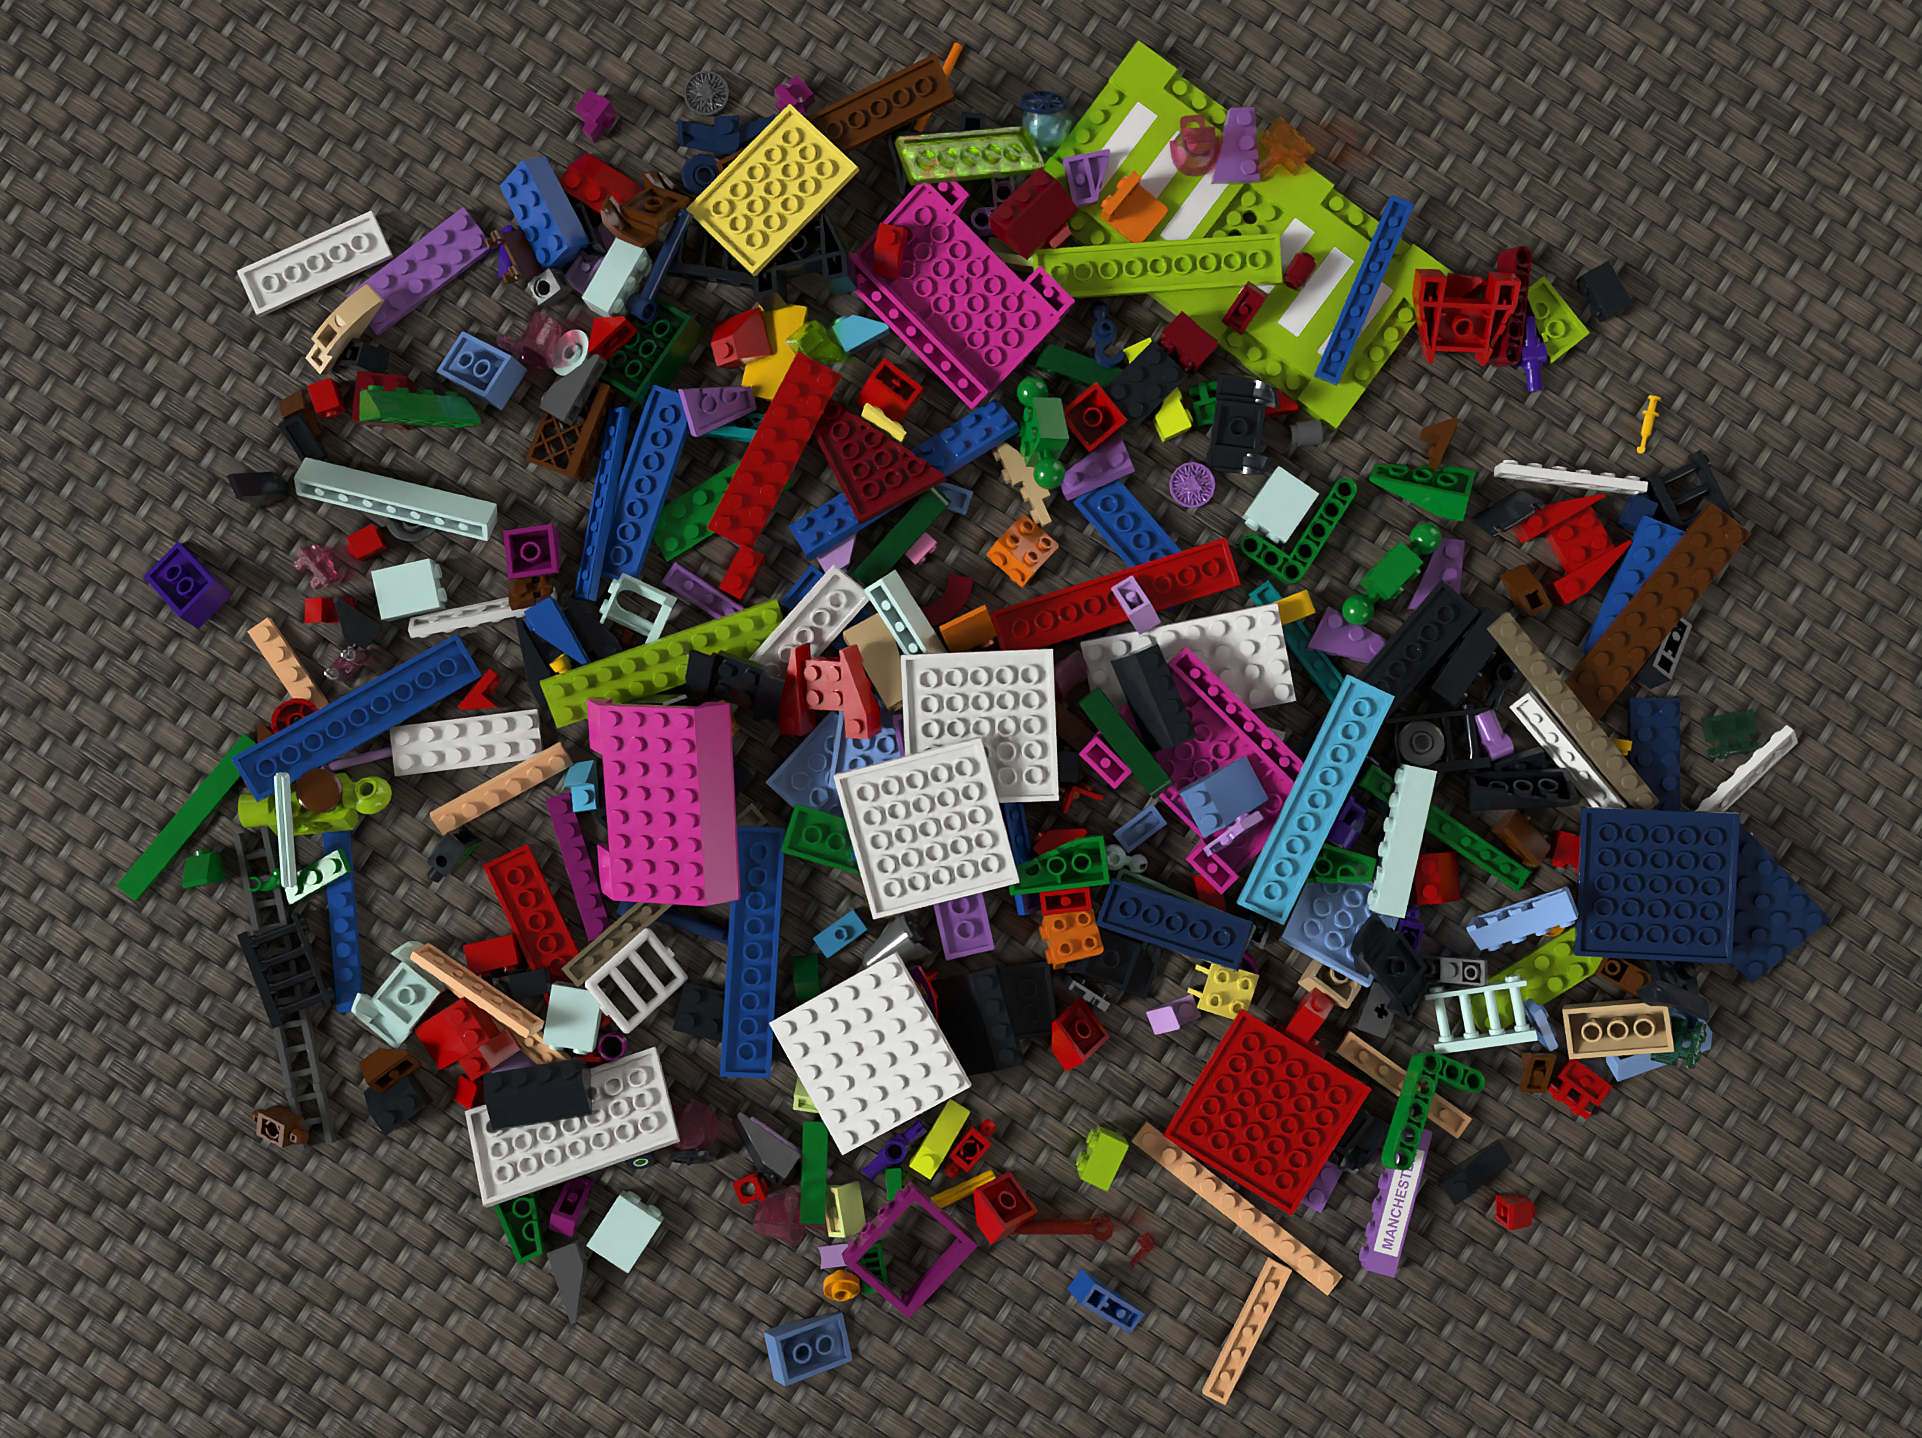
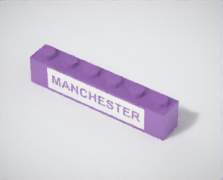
M1426 1127L1423 1129L1411 1168L1405 1171L1386 1168L1385 1173L1380 1175L1378 1182L1379 1196L1374 1199L1372 1204V1213L1374 1215L1372 1222L1367 1224L1365 1232L1367 1237L1366 1245L1362 1246L1359 1254V1261H1361V1265L1365 1270L1395 1278L1433 1133ZM1404 1129V1131H1403V1138H1404V1140H1405V1139H1406V1136H1407V1133H1406V1130ZM1397 1153L1396 1158H1395L1397 1164H1398V1162H1399V1155H1398V1153Z

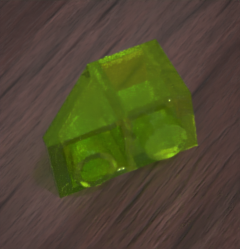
M816 320L805 322L785 340L795 355L798 351L819 363L830 365L841 363L845 360L841 355L838 345L829 339L824 326Z

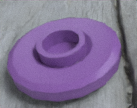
M1195 462L1184 463L1176 468L1171 475L1169 483L1170 494L1183 507H1201L1214 494V476L1203 464Z

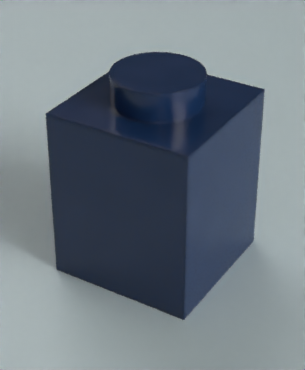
M1642 493L1628 497L1617 525L1635 532L1643 515L1653 518L1658 503L1651 501L1652 498Z

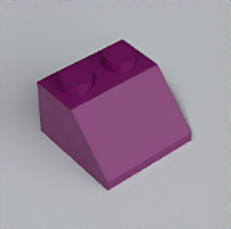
M553 524L503 531L509 580L559 573L562 556L559 530Z

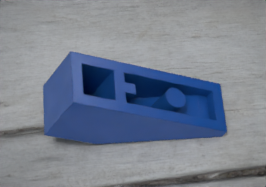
M549 597L524 611L527 617L524 621L531 632L535 631L536 634L582 665L591 663L555 598Z
M1083 1269L1079 1271L1067 1288L1081 1305L1130 1334L1145 1315L1142 1310Z

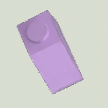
M858 532L816 557L825 573L833 564L845 574L848 572L846 568L851 564Z
M1133 576L1128 577L1111 588L1139 635L1161 623L1152 604Z

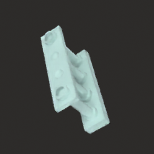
M1520 974L1505 976V980L1487 983V986L1469 985L1444 989V986L1430 987L1429 992L1425 994V1000L1434 999L1440 1030L1439 1040L1434 1041L1435 1052L1443 1054L1538 1040L1535 1026L1530 1027L1526 1023L1520 987L1527 986L1526 977L1520 978ZM1509 988L1516 1025L1513 1030L1504 1031L1500 1024L1494 990ZM1484 992L1491 1026L1489 1033L1479 1034L1475 1030L1469 994ZM1459 996L1466 1031L1463 1033V1037L1454 1038L1450 1034L1444 1002L1446 997Z

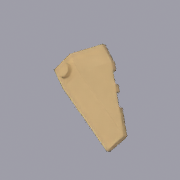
M1315 959L1311 961L1298 981V984L1310 992L1316 987L1333 999L1335 1005L1346 1009L1349 1008L1362 986Z

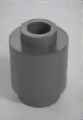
M1320 420L1296 422L1295 425H1290L1289 428L1291 445L1297 444L1298 447L1320 445L1323 439L1327 438L1326 425L1321 424Z

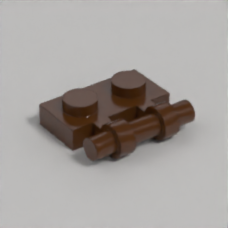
M552 574L513 580L508 579V596L511 610L535 606L536 598L541 597L542 600L551 597L553 593V584L550 582Z

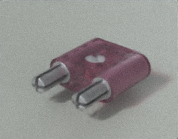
M347 648L326 669L327 671H324V675L330 681L345 683L365 662L366 654L362 650Z

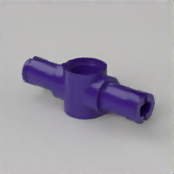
M1535 316L1525 317L1522 354L1517 364L1525 371L1527 392H1537L1543 390L1541 368L1546 363L1547 350L1544 342H1540V338H1537Z
M917 1119L903 1134L900 1132L897 1136L888 1139L885 1146L878 1152V1156L866 1167L862 1168L863 1172L866 1175L871 1172L868 1178L873 1181L888 1166L892 1167L895 1163L903 1161L906 1153L913 1148L912 1145L928 1132L926 1126H922V1122ZM894 1144L899 1145L902 1148V1153L894 1156L890 1154L888 1148Z

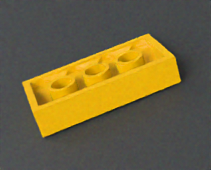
M788 303L787 307L766 312L761 307L773 355L748 363L745 366L741 386H751L754 399L767 402L772 401L797 351H800L808 315V309L805 306Z

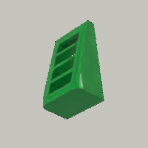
M882 1240L876 1241L865 1252V1254L877 1252L878 1256L865 1258L863 1255L859 1259V1263L870 1272L881 1271V1275L875 1276L882 1280L889 1288ZM879 1261L880 1265L866 1267L865 1263ZM862 1279L865 1295L878 1293Z

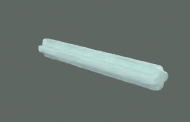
M279 772L274 776L281 885L284 888H293L297 883L290 775L286 772Z

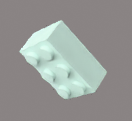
M616 237L582 296L590 310L603 317L626 315V301L628 297L633 293L639 292L641 279L643 276L647 277L652 268V260L646 249L634 246Z

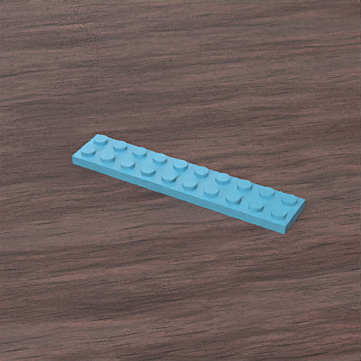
M1346 675L1237 900V904L1284 925L1395 696L1350 675Z

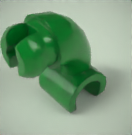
M273 869L272 876L266 882H263L259 877H250L249 879L258 881V887L247 889L252 892L279 888L281 886L280 869Z

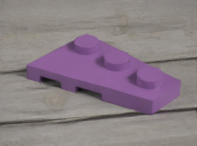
M751 386L678 389L691 435L695 437L757 410Z
M1120 431L1065 472V479L1061 487L1067 501L1135 471Z
M1328 606L1305 650L1326 652L1327 655H1339L1348 657L1350 660L1369 663L1388 640L1362 625L1355 626L1348 623L1343 614Z

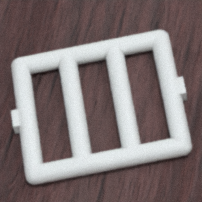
M645 928L587 979L585 987L599 1002V1008L606 1016L609 1015L624 1033H630L687 981L688 976L673 958L675 954L667 946L665 947L650 928ZM646 940L676 977L666 987H664L635 951ZM627 957L657 993L647 1004L616 968ZM608 974L638 1010L628 1021L597 985Z

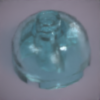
M1024 111L1022 118L1023 136L1028 142L1035 144V150L1048 152L1049 147H1058L1065 142L1070 132L1072 121Z

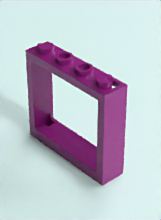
M910 1181L902 1190L899 1189L896 1192L895 1198L889 1204L881 1207L878 1216L872 1222H868L863 1226L859 1236L854 1241H849L847 1243L848 1247L841 1254L845 1265L909 1319L978 1245L973 1235ZM916 1201L958 1239L900 1298L859 1263L858 1260L903 1212Z

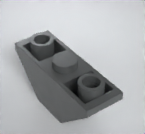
M1419 956L1428 967L1423 973L1428 981L1487 986V960L1466 956Z

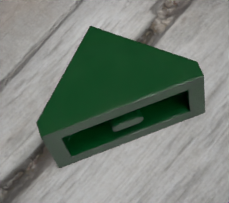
M818 954L793 956V980L798 1006L822 994Z

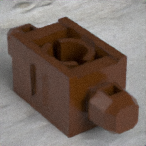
M279 1105L266 1110L257 1109L253 1111L252 1120L257 1124V1136L281 1148L292 1144L301 1145L307 1143L309 1134L302 1128L303 1117Z

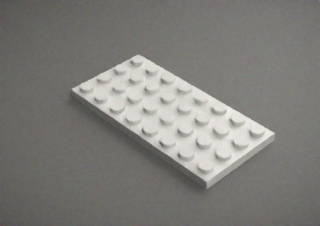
M1277 602L1156 626L1141 635L1137 631L1081 641L1090 691L1092 692L1095 688L1099 687L1117 710L1127 700L1110 661L1154 642L1159 644L1166 662L1183 648L1187 647L1250 710L1296 701Z
M656 1047L590 1069L592 1115L493 1131L486 1104L465 1111L483 1206L487 1208L680 1142Z

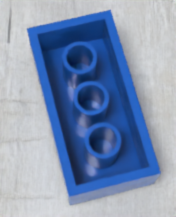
M546 156L522 159L499 187L543 271L548 268L565 269L581 254L580 249H586L591 242Z

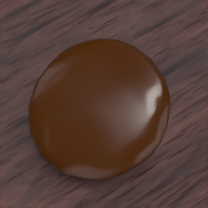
M323 768L311 769L299 778L295 789L299 803L307 810L320 814L329 813L336 809L341 802L343 793L339 778L333 772Z

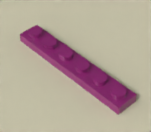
M568 792L546 799V803L588 940L591 941L601 935L612 924L602 892L600 891V885L578 814L573 812L572 794Z

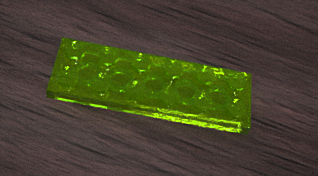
M1029 126L897 137L894 143L911 186L1033 174L1039 167L1045 168Z

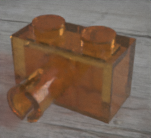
M1279 116L1263 133L1259 142L1270 154L1257 166L1260 174L1264 171L1263 176L1269 178L1274 170L1282 164L1291 174L1296 176L1311 160L1316 148Z

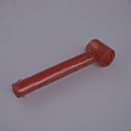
M1103 1213L1095 1215L1092 1219H1030L1010 1235H1092L1099 1241H1106L1113 1234V1223L1111 1218ZM1098 1222H1105L1109 1225V1228L1106 1232L1100 1233L1095 1229V1225Z

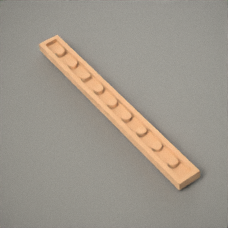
M1145 1121L1131 1139L1135 1145L1327 1296L1343 1277L1341 1273L1186 1151L1165 1138L1163 1133L1149 1122Z

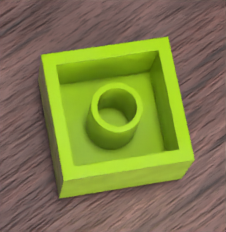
M1098 1124L1096 1130L1091 1129L1086 1140L1088 1147L1085 1152H1080L1075 1165L1078 1166L1077 1171L1080 1179L1108 1192L1129 1144L1124 1136Z

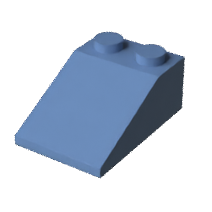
M462 331L436 372L502 411L528 369L509 354Z
M1246 755L1178 789L1203 838L1228 826L1240 815L1250 812L1269 800Z
M841 1311L785 1323L764 1331L774 1380L784 1386L853 1361Z

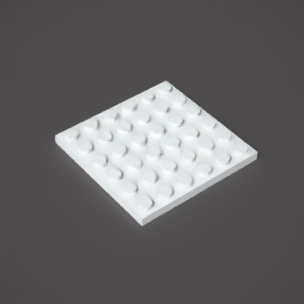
M1053 649L901 655L905 756L981 736L999 803L1059 800Z
M981 736L833 775L873 919L1020 883Z
M898 952L893 953L769 1023L842 1155L972 1085Z

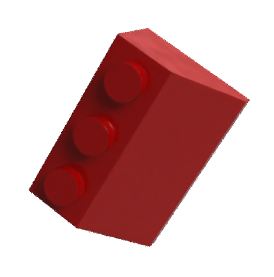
M589 153L573 162L559 181L567 198L575 203L582 201L592 214L602 219L600 209L608 194L620 206L645 189Z

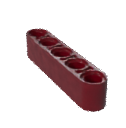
M1526 246L1505 249L1498 255L1496 272L1514 273L1521 280L1517 307L1513 314H1510L1505 324L1506 328L1502 335H1499L1488 360L1489 364L1494 368L1515 365L1521 359L1532 261L1531 252Z

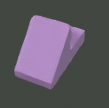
M1187 994L1145 1011L1155 1035L1178 1030L1181 1025L1201 1017L1192 994Z

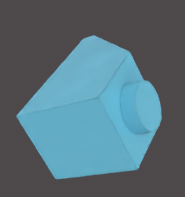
M847 315L842 316L832 326L833 332L847 357L890 334L887 324L857 315H851L850 317Z

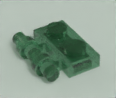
M1753 709L1701 718L1705 742H1716L1715 748L1707 750L1709 759L1718 758L1721 760L1734 754L1748 755L1751 751L1759 749L1758 742H1749L1748 735L1757 733ZM1737 737V744L1727 746L1726 739Z
M1671 1016L1674 1052L1651 1053V1060L1677 1067L1680 1058L1686 1060L1685 1066L1687 1068L1694 1069L1696 1062L1700 1061L1702 1055L1700 1048L1701 1044L1706 1040V1024L1704 1022H1697L1694 1029H1687L1688 1020ZM1684 1040L1691 1041L1690 1047H1682Z

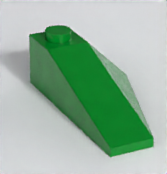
M1374 464L1369 481L1439 517L1452 521H1463L1476 471L1455 466H1443L1442 470L1429 469L1428 465H1420L1418 469H1408L1404 464Z
M1096 835L1076 838L1016 866L1020 883L1009 885L1010 896L1110 884L1104 836Z
M1323 843L1304 883H1371L1377 859Z

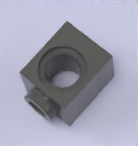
M548 268L528 283L532 291V298L536 303L543 306H553L573 291L562 269ZM548 284L550 285L549 293L547 291Z

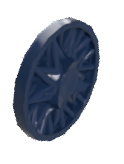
M1032 91L1025 93L1021 97V106L1037 114H1056L1065 109L1066 100L1063 96L1053 92Z
M701 153L689 158L682 169L681 180L684 188L690 194L699 196L720 175L716 164L720 160L710 154Z

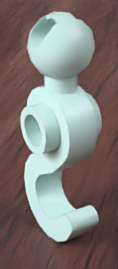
M1118 844L1106 846L1110 870L1121 869L1124 865L1129 866V869L1134 873H1142L1146 870L1148 862L1143 855L1135 854L1130 857L1126 856L1125 850Z

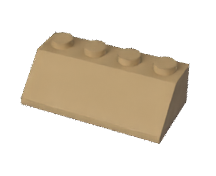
M1641 999L1567 1004L1562 1009L1569 1059L1674 1052L1669 1007L1649 1006Z

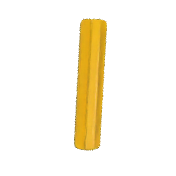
M989 1170L930 1198L943 1208L974 1194L975 1188L995 1179L996 1176L992 1170Z

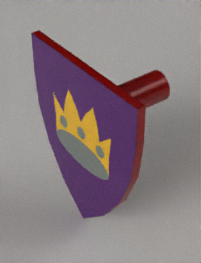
M918 966L908 972L937 1021L938 1007L936 1000L939 996L930 982L939 976V972L932 968L927 973H924L922 968Z

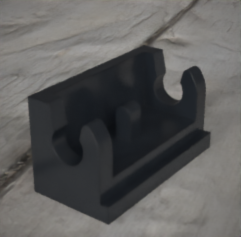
M581 201L576 204L578 210L576 215L591 242L586 249H580L583 260L587 264L606 255L608 252L592 212Z

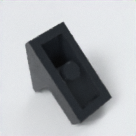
M1250 910L1246 920L1252 921L1256 926L1250 940V946L1261 952L1274 921Z

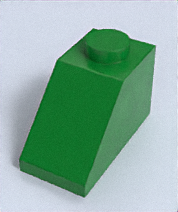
M210 849L195 851L194 857L186 858L182 881L183 889L226 881L220 852L211 853Z

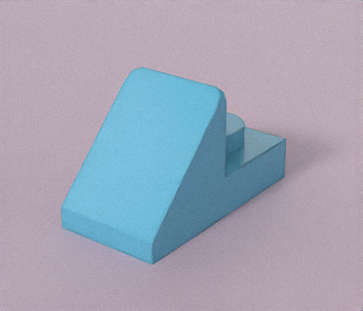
M596 761L573 763L574 765L570 766L564 781L565 787H571L573 812L599 810L600 801Z

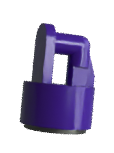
M1348 792L1325 839L1326 843L1349 851L1360 835L1367 814V808L1355 800L1354 794ZM1351 810L1354 814L1348 824L1342 822L1347 812Z

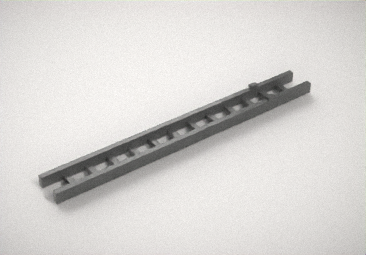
M270 827L261 829L265 848L252 850V853L249 854L247 853L244 834L233 835L253 934L256 936L291 923L286 896L282 886L274 890L275 899L261 902L257 901L256 892L247 889H255L254 884L258 883L255 879H249L252 877L249 860L267 856L270 874L259 877L263 882L270 879L273 869H280ZM277 904L280 923L263 926L259 908ZM293 933L283 937L285 947L268 950L266 944L260 945L261 948L257 949L260 959L265 958L266 960L269 956L279 955L296 948ZM296 958L288 961L290 971L273 974L270 968L269 972H266L269 982L301 973L299 959ZM304 983L294 986L295 995L278 999L276 995L275 998L278 1005L305 998ZM309 1007L299 1010L300 1019L285 1022V1025L273 1030L286 1088L285 1095L288 1098L290 1111L302 1117L299 1102L317 1098L320 1116L304 1119L302 1128L305 1130L304 1126L322 1123L326 1144H331L336 1141ZM302 1025L305 1043L288 1047L284 1029ZM307 1050L310 1068L293 1071L289 1053ZM312 1074L315 1092L298 1095L294 1078ZM308 1142L297 1145L298 1151L308 1148Z

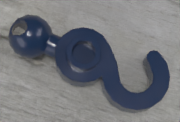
M1095 302L1090 309L1092 318L1097 320L1092 330V337L1098 343L1094 352L1095 360L1100 366L1113 369L1122 363L1125 353L1119 351L1115 357H1108L1104 354L1103 351L1114 342L1118 330L1116 324L1107 319L1109 315L1108 305L1104 302Z

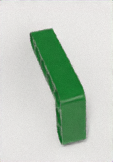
M1342 478L1331 487L1288 555L1255 534L1245 535L1238 542L1237 551L1239 555L1286 585L1298 582L1304 576L1357 492L1356 483L1352 479ZM1339 485H1344L1348 488V496H1342L1339 493ZM1327 505L1335 508V517H1330L1326 514L1325 507ZM1313 526H1319L1322 529L1323 535L1321 538L1313 535ZM1246 540H1250L1255 544L1254 552L1245 550L1244 542ZM1300 546H1305L1309 549L1310 555L1308 558L1300 556ZM1267 553L1275 556L1276 563L1274 566H1270L1265 562V555ZM1287 567H1293L1296 570L1297 575L1295 579H1290L1286 576L1285 570Z
M1436 1052L1415 1053L1410 1060L1381 1156L1383 1165L1387 1169L1401 1171L1408 1170L1413 1165L1437 1083L1458 1092L1477 1093L1485 1086V1079L1481 1072ZM1425 1059L1428 1060V1067H1427V1068L1425 1067V1064H1424ZM1447 1068L1449 1069V1076H1448V1077H1447V1075H1446V1069H1447ZM1468 1077L1470 1078V1085L1467 1083ZM1418 1082H1420L1421 1084L1420 1092L1417 1088ZM1411 1106H1413L1414 1109L1413 1115H1411L1410 1113ZM1404 1129L1406 1130V1133H1407V1136H1406V1139H1405V1140H1404V1138H1403V1131H1404ZM1397 1153H1398V1155H1399V1162H1398V1164L1396 1163V1160H1395Z

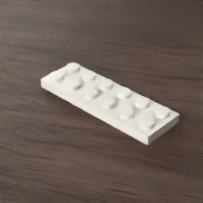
M369 211L237 270L256 315L262 317L393 258V255L374 213Z
M833 564L749 660L767 665L768 675L785 680L792 648L810 643L811 656H820L870 600L864 588Z
M539 709L396 726L390 729L395 776L525 761L544 751Z

